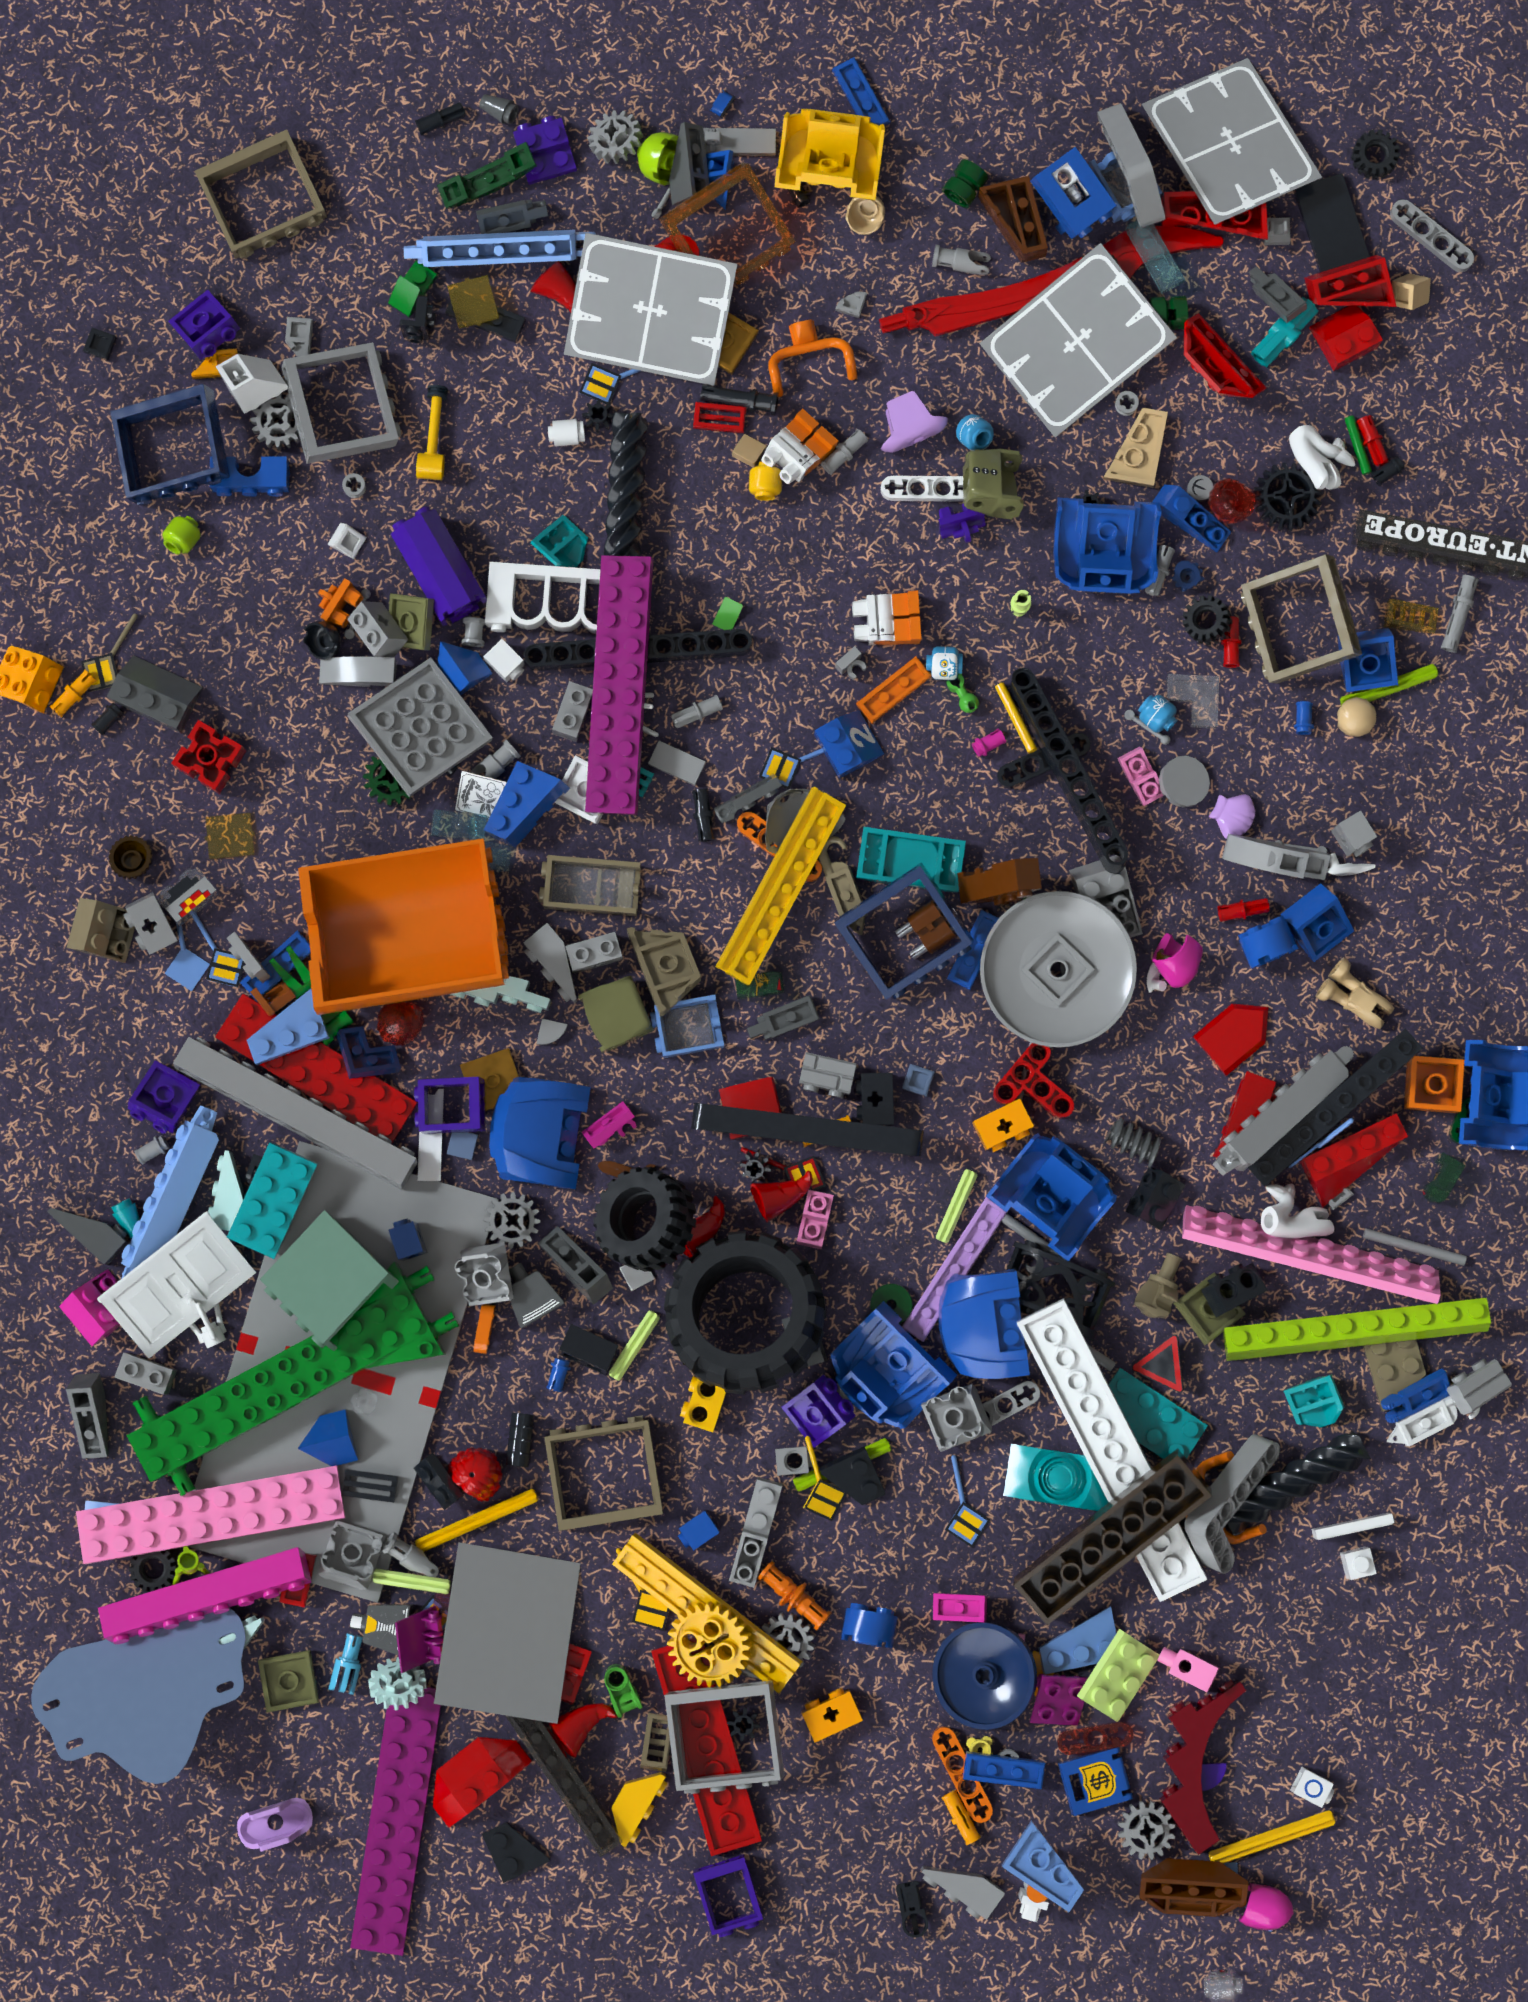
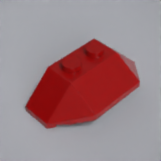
M1199 313L1186 320L1184 323V356L1190 362L1193 370L1200 373L1213 391L1217 392L1220 396L1254 398L1266 389L1265 385Z
M477 1737L436 1770L433 1808L445 1824L451 1827L507 1784L528 1766L532 1760L517 1740Z

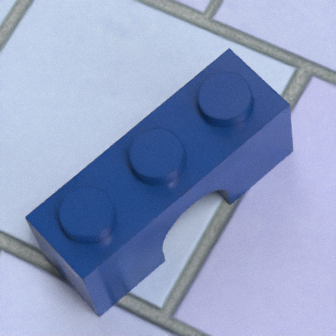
M236 456L226 457L230 477L222 479V482L219 484L209 485L211 490L216 492L218 496H231L232 492H242L243 496H257V492H267L269 496H282L283 492H289L290 462L287 456H261L260 470L255 475L247 477L239 473V462ZM210 457V469L214 468L212 457Z

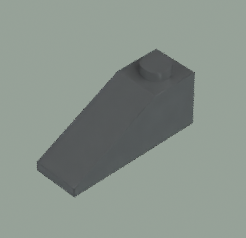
M687 122L681 123L669 179L672 205L693 208L711 200L704 131L701 125Z
M50 1208L47 1211L104 1265H109L129 1243L125 1238L127 1233L117 1224L112 1226L111 1224Z
M558 1226L538 1242L559 1269L593 1305L613 1289L607 1274Z
M100 1373L77 1374L69 1383L66 1392L82 1459L108 1457L106 1396Z

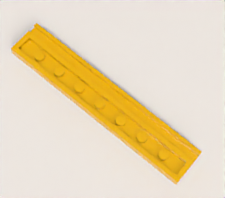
M816 787L811 788L717 962L716 968L721 969L745 985L751 984L846 807L845 804L827 793H823Z
M636 1532L631 1536V1539L612 1563L613 1566L677 1615L681 1611L686 1612V1608L689 1605L695 1608V1605L700 1601L704 1608L709 1601H712L713 1608H716L721 1602L723 1611L731 1607ZM732 1607L731 1616L734 1617L735 1615L740 1614L737 1610H735ZM740 1614L741 1616L737 1622L739 1624L747 1623L743 1632L751 1633V1636L746 1641L753 1643V1646L746 1650L752 1654L749 1660H745L748 1663L746 1669L762 1681L773 1680L774 1690L780 1693L803 1661ZM709 1622L710 1628L718 1632V1626L713 1622ZM725 1633L712 1642L716 1644L719 1640L729 1637V1634ZM723 1645V1650L727 1654H732L731 1648Z

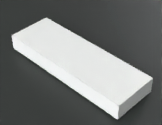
M1384 1513L1312 1529V1534L1316 1540H1322L1392 1525L1394 1519L1392 1513Z

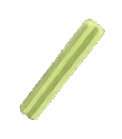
M969 1169L963 1172L937 1232V1240L944 1243L949 1242L975 1183L977 1173Z
M651 1310L647 1312L610 1369L609 1375L618 1381L621 1380L660 1320L658 1314Z
M375 1569L373 1573V1582L377 1584L448 1594L451 1587V1581L448 1579L383 1569Z

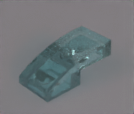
M435 809L433 810L430 836L463 840L485 838L484 828L487 815Z

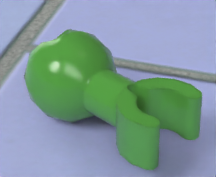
M958 674L960 688L952 685L949 680L946 682L947 687L951 692L957 693L959 696L960 709L966 713H972L978 708L979 700L974 694L967 692L964 687V678L961 674Z

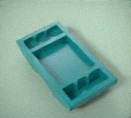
M863 827L856 878L890 884L922 862L941 891L959 892L957 873L962 872L966 841ZM920 879L909 885L926 889Z
M1011 1444L1003 1496L1099 1511L1109 1503L1085 1455Z

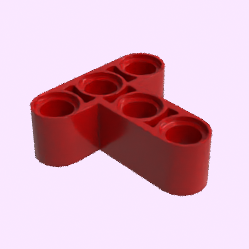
M1032 1043L993 1090V1098L1000 1105L1012 1103L1024 1091L1057 1119L1068 1117L1074 1110V1102L1071 1097L1039 1071L1048 1061L1051 1054L1050 1047ZM1041 1047L1045 1052L1044 1059H1034L1031 1054L1032 1048ZM1017 1067H1025L1028 1070L1027 1079L1019 1080L1015 1076V1069ZM1043 1083L1048 1087L1047 1096L1040 1097L1035 1093L1036 1084ZM1002 1086L1009 1087L1012 1091V1097L1008 1100L1001 1099L998 1095V1089ZM1057 1100L1067 1102L1068 1111L1062 1114L1056 1111L1055 1102Z

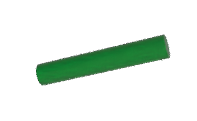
M1354 415L1348 416L1344 420L1362 475H1366L1372 472L1355 417Z

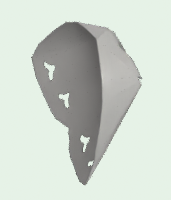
M789 789L777 795L767 805L765 841L766 849L769 852L777 853L810 790ZM789 795L787 801H780L782 797ZM841 814L829 837L833 836L845 822L843 814ZM772 842H774V844L777 845L778 848L775 847L774 845H773V846H770V844H772Z

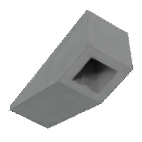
M546 923L523 942L527 947L524 953L533 963L538 960L544 967L541 973L549 982L555 980L560 986L557 990L566 1002L571 999L575 1004L578 1001L565 944L549 924Z
M922 1866L921 1872L924 1874L923 1879L934 1888L937 1884L946 1890L944 1893L946 1897L956 1904L959 1900L968 1906L965 1910L976 1919L982 1916L987 1920L1005 1894L1003 1889L982 1874Z

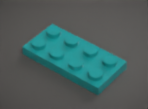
M269 1142L226 1238L275 1259L318 1163L273 1142Z
M1119 1368L1108 1385L1138 1443L1162 1459L1166 1458L1177 1448L1187 1459L1208 1425Z

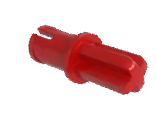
M1372 415L1358 419L1356 422L1363 435V445L1368 447L1376 466L1384 465L1388 462V457L1381 442L1383 437L1379 435Z
M1230 616L1232 619V624H1229L1231 630L1229 633H1224L1227 637L1221 641V645L1224 646L1223 667L1237 668L1240 666L1239 645H1241V640L1239 639L1238 617Z
M1264 898L1243 902V899H1241L1240 902L1234 904L1217 906L1219 921L1223 922L1239 918L1246 920V916L1268 913L1270 911L1269 901Z

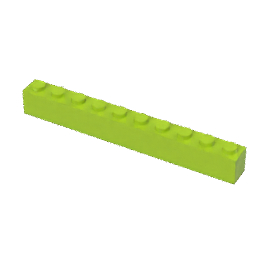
M1487 1298L1226 1327L1224 1328L1223 1337L1227 1361L1486 1332L1491 1325Z

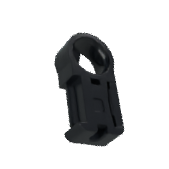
M918 1881L901 1883L896 1886L902 1917V1928L912 1938L923 1936L928 1929L925 1909H920L922 1902L919 1887H916V1885H919ZM916 1913L920 1914L925 1922L921 1933H919ZM909 1915H911L914 1935L906 1928V1920Z

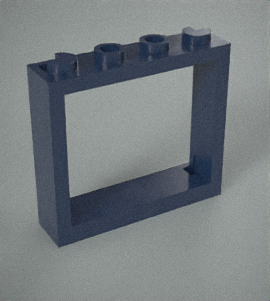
M205 384L110 411L126 498L137 505L150 504L153 499L171 498L175 496V493L181 491L192 492L201 485H216L221 483L222 479L230 477L214 390ZM202 404L214 468L141 489L130 425Z
M922 862L838 917L834 922L886 1000L891 996L894 999L900 997L907 991L905 987L913 982L915 985L920 984L928 978L927 973L934 968L937 971L943 969L950 963L948 959L957 954L958 957L966 954L972 949L970 945L974 940ZM920 879L960 938V941L889 987L848 926Z

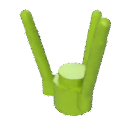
M187 1546L183 1547V1552L178 1556V1568L175 1570L172 1585L179 1583L183 1573L189 1575L199 1570L204 1575L211 1574L204 1564L199 1562L197 1554L189 1550Z

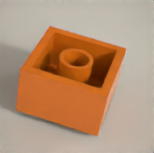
M1415 1056L1407 1063L1404 1109L1444 1113L1461 1112L1464 1060Z

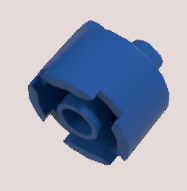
M1283 916L1270 920L1269 923L1262 926L1252 927L1238 935L1239 943L1250 969L1279 959L1285 953L1290 954L1299 949L1288 922Z
M851 1603L850 1608L845 1610L841 1640L848 1641L850 1636L855 1643L881 1647L882 1642H885L886 1648L893 1649L898 1617L894 1616V1611L891 1609L877 1607L876 1612L868 1611L866 1605Z

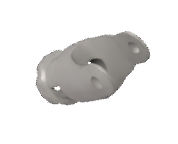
M935 245L932 267L938 265L950 267L953 271L987 275L989 268L984 265L975 264L973 260L989 262L991 256L988 253L962 248L953 250Z
M505 740L501 748L493 755L489 754L469 773L479 775L486 772L485 777L497 779L505 771L504 768L515 758L519 759L521 755Z
M395 1532L385 1541L381 1552L383 1554L388 1553L399 1560V1564L406 1569L423 1573L429 1577H436L438 1575V1567L429 1561L423 1550L417 1546L405 1543L398 1538V1534Z

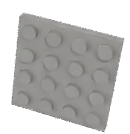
M429 658L350 711L347 716L409 797L484 747L493 738L432 658Z

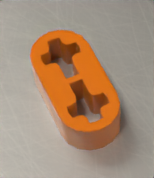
M482 1304L473 1349L475 1353L487 1354L495 1305Z

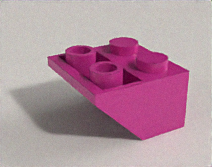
M108 1269L74 1290L59 1306L91 1346H94L121 1326L106 1307L97 1300L100 1295L118 1282Z

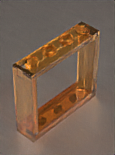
M741 162L659 218L678 252L694 255L676 225L746 178L782 239L737 269L734 284L736 283V285L748 280V274L755 269L760 271L770 264L769 260L776 255L780 257L791 250L790 246L795 243L750 165Z

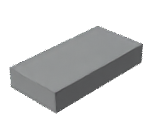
M658 741L648 765L695 786L706 761Z

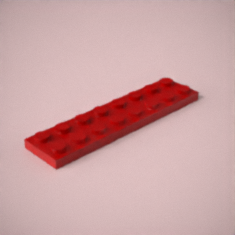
M242 994L215 1038L254 1061L247 1039L277 1015L275 1013L272 1016L267 1015L259 1003ZM321 1042L260 1064V1066L306 1095L318 1100L330 1110L342 1113L346 1116V1120L351 1123L359 1122L369 1128L368 1132L377 1137L378 1134L389 1138L392 1141L391 1145L418 1104L376 1076L349 1079L343 1056Z
M696 1637L689 1639L691 1642L697 1643ZM705 1644L698 1650L692 1651L691 1655H695L705 1649ZM667 1645L651 1650L664 1695L669 1691L708 1687L706 1680L700 1686L697 1685L696 1677L688 1681L689 1673L687 1671L681 1675L679 1674L682 1668L681 1664L673 1666L677 1657L668 1655L674 1647ZM701 1657L702 1663L706 1666H710L709 1660L705 1657ZM721 1700L679 1704L688 1778L741 1773L742 1770ZM736 1785L726 1786V1790L710 1792V1788H702L699 1793L693 1794L711 1856L762 1841L747 1788L736 1789Z

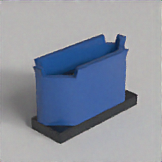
M722 90L723 93H719L712 104L713 107L709 110L722 119L735 100L734 95L731 96L724 90Z

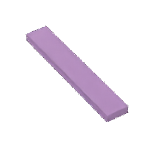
M985 1197L902 1326L905 1331L924 1342L939 1319V1301L946 1282L955 1273L959 1275L968 1274L1007 1213L987 1197Z

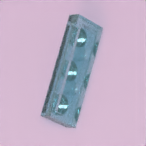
M1136 220L1125 227V231L1161 294L1184 283V276L1154 224L1140 228Z

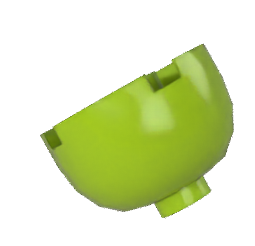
M666 132L651 134L644 140L641 147L638 148L639 168L646 178L663 186L670 184L668 180L672 170L678 140L677 135Z

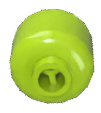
M189 516L174 517L162 533L163 543L174 554L189 553L201 537L198 523Z

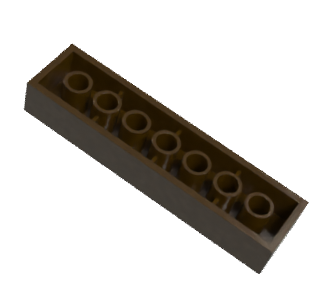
M1177 1448L1016 1575L1013 1585L1044 1623L1049 1625L1212 1496V1489Z

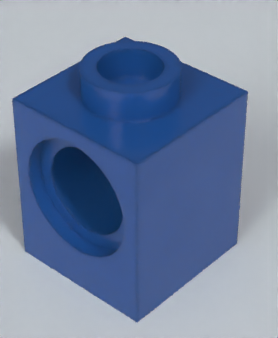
M704 1510L679 1527L681 1533L678 1537L686 1549L691 1546L694 1551L720 1533L706 1510Z

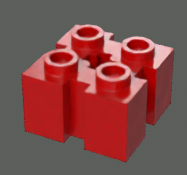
M198 720L188 735L192 743L188 749L182 746L171 764L193 779L196 774L200 775L198 780L201 784L220 795L230 779L226 771L230 765L234 768L238 766L246 750L242 745L227 736L219 740L220 734L215 729ZM212 753H214L213 760L206 762L207 760L204 758V756L206 754L211 755Z

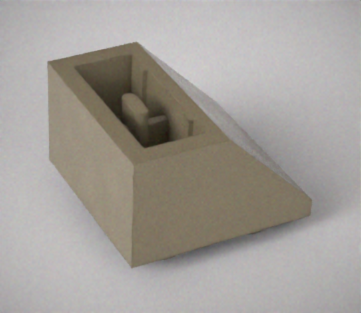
M79 898L66 948L126 963L135 926L130 928L123 916V914L127 913L126 909L98 900Z

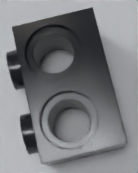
M1240 1263L1228 1270L1230 1275L1223 1278L1220 1273L1207 1280L1209 1286L1201 1291L1216 1318L1268 1291L1253 1263L1245 1267ZM1241 1278L1245 1281L1246 1287L1242 1285ZM1220 1289L1225 1292L1226 1298L1221 1295Z

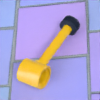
M429 385L427 398L431 399L432 402L427 452L418 453L416 478L443 480L445 457L444 455L437 454L441 404L442 401L447 400L448 388L441 385Z

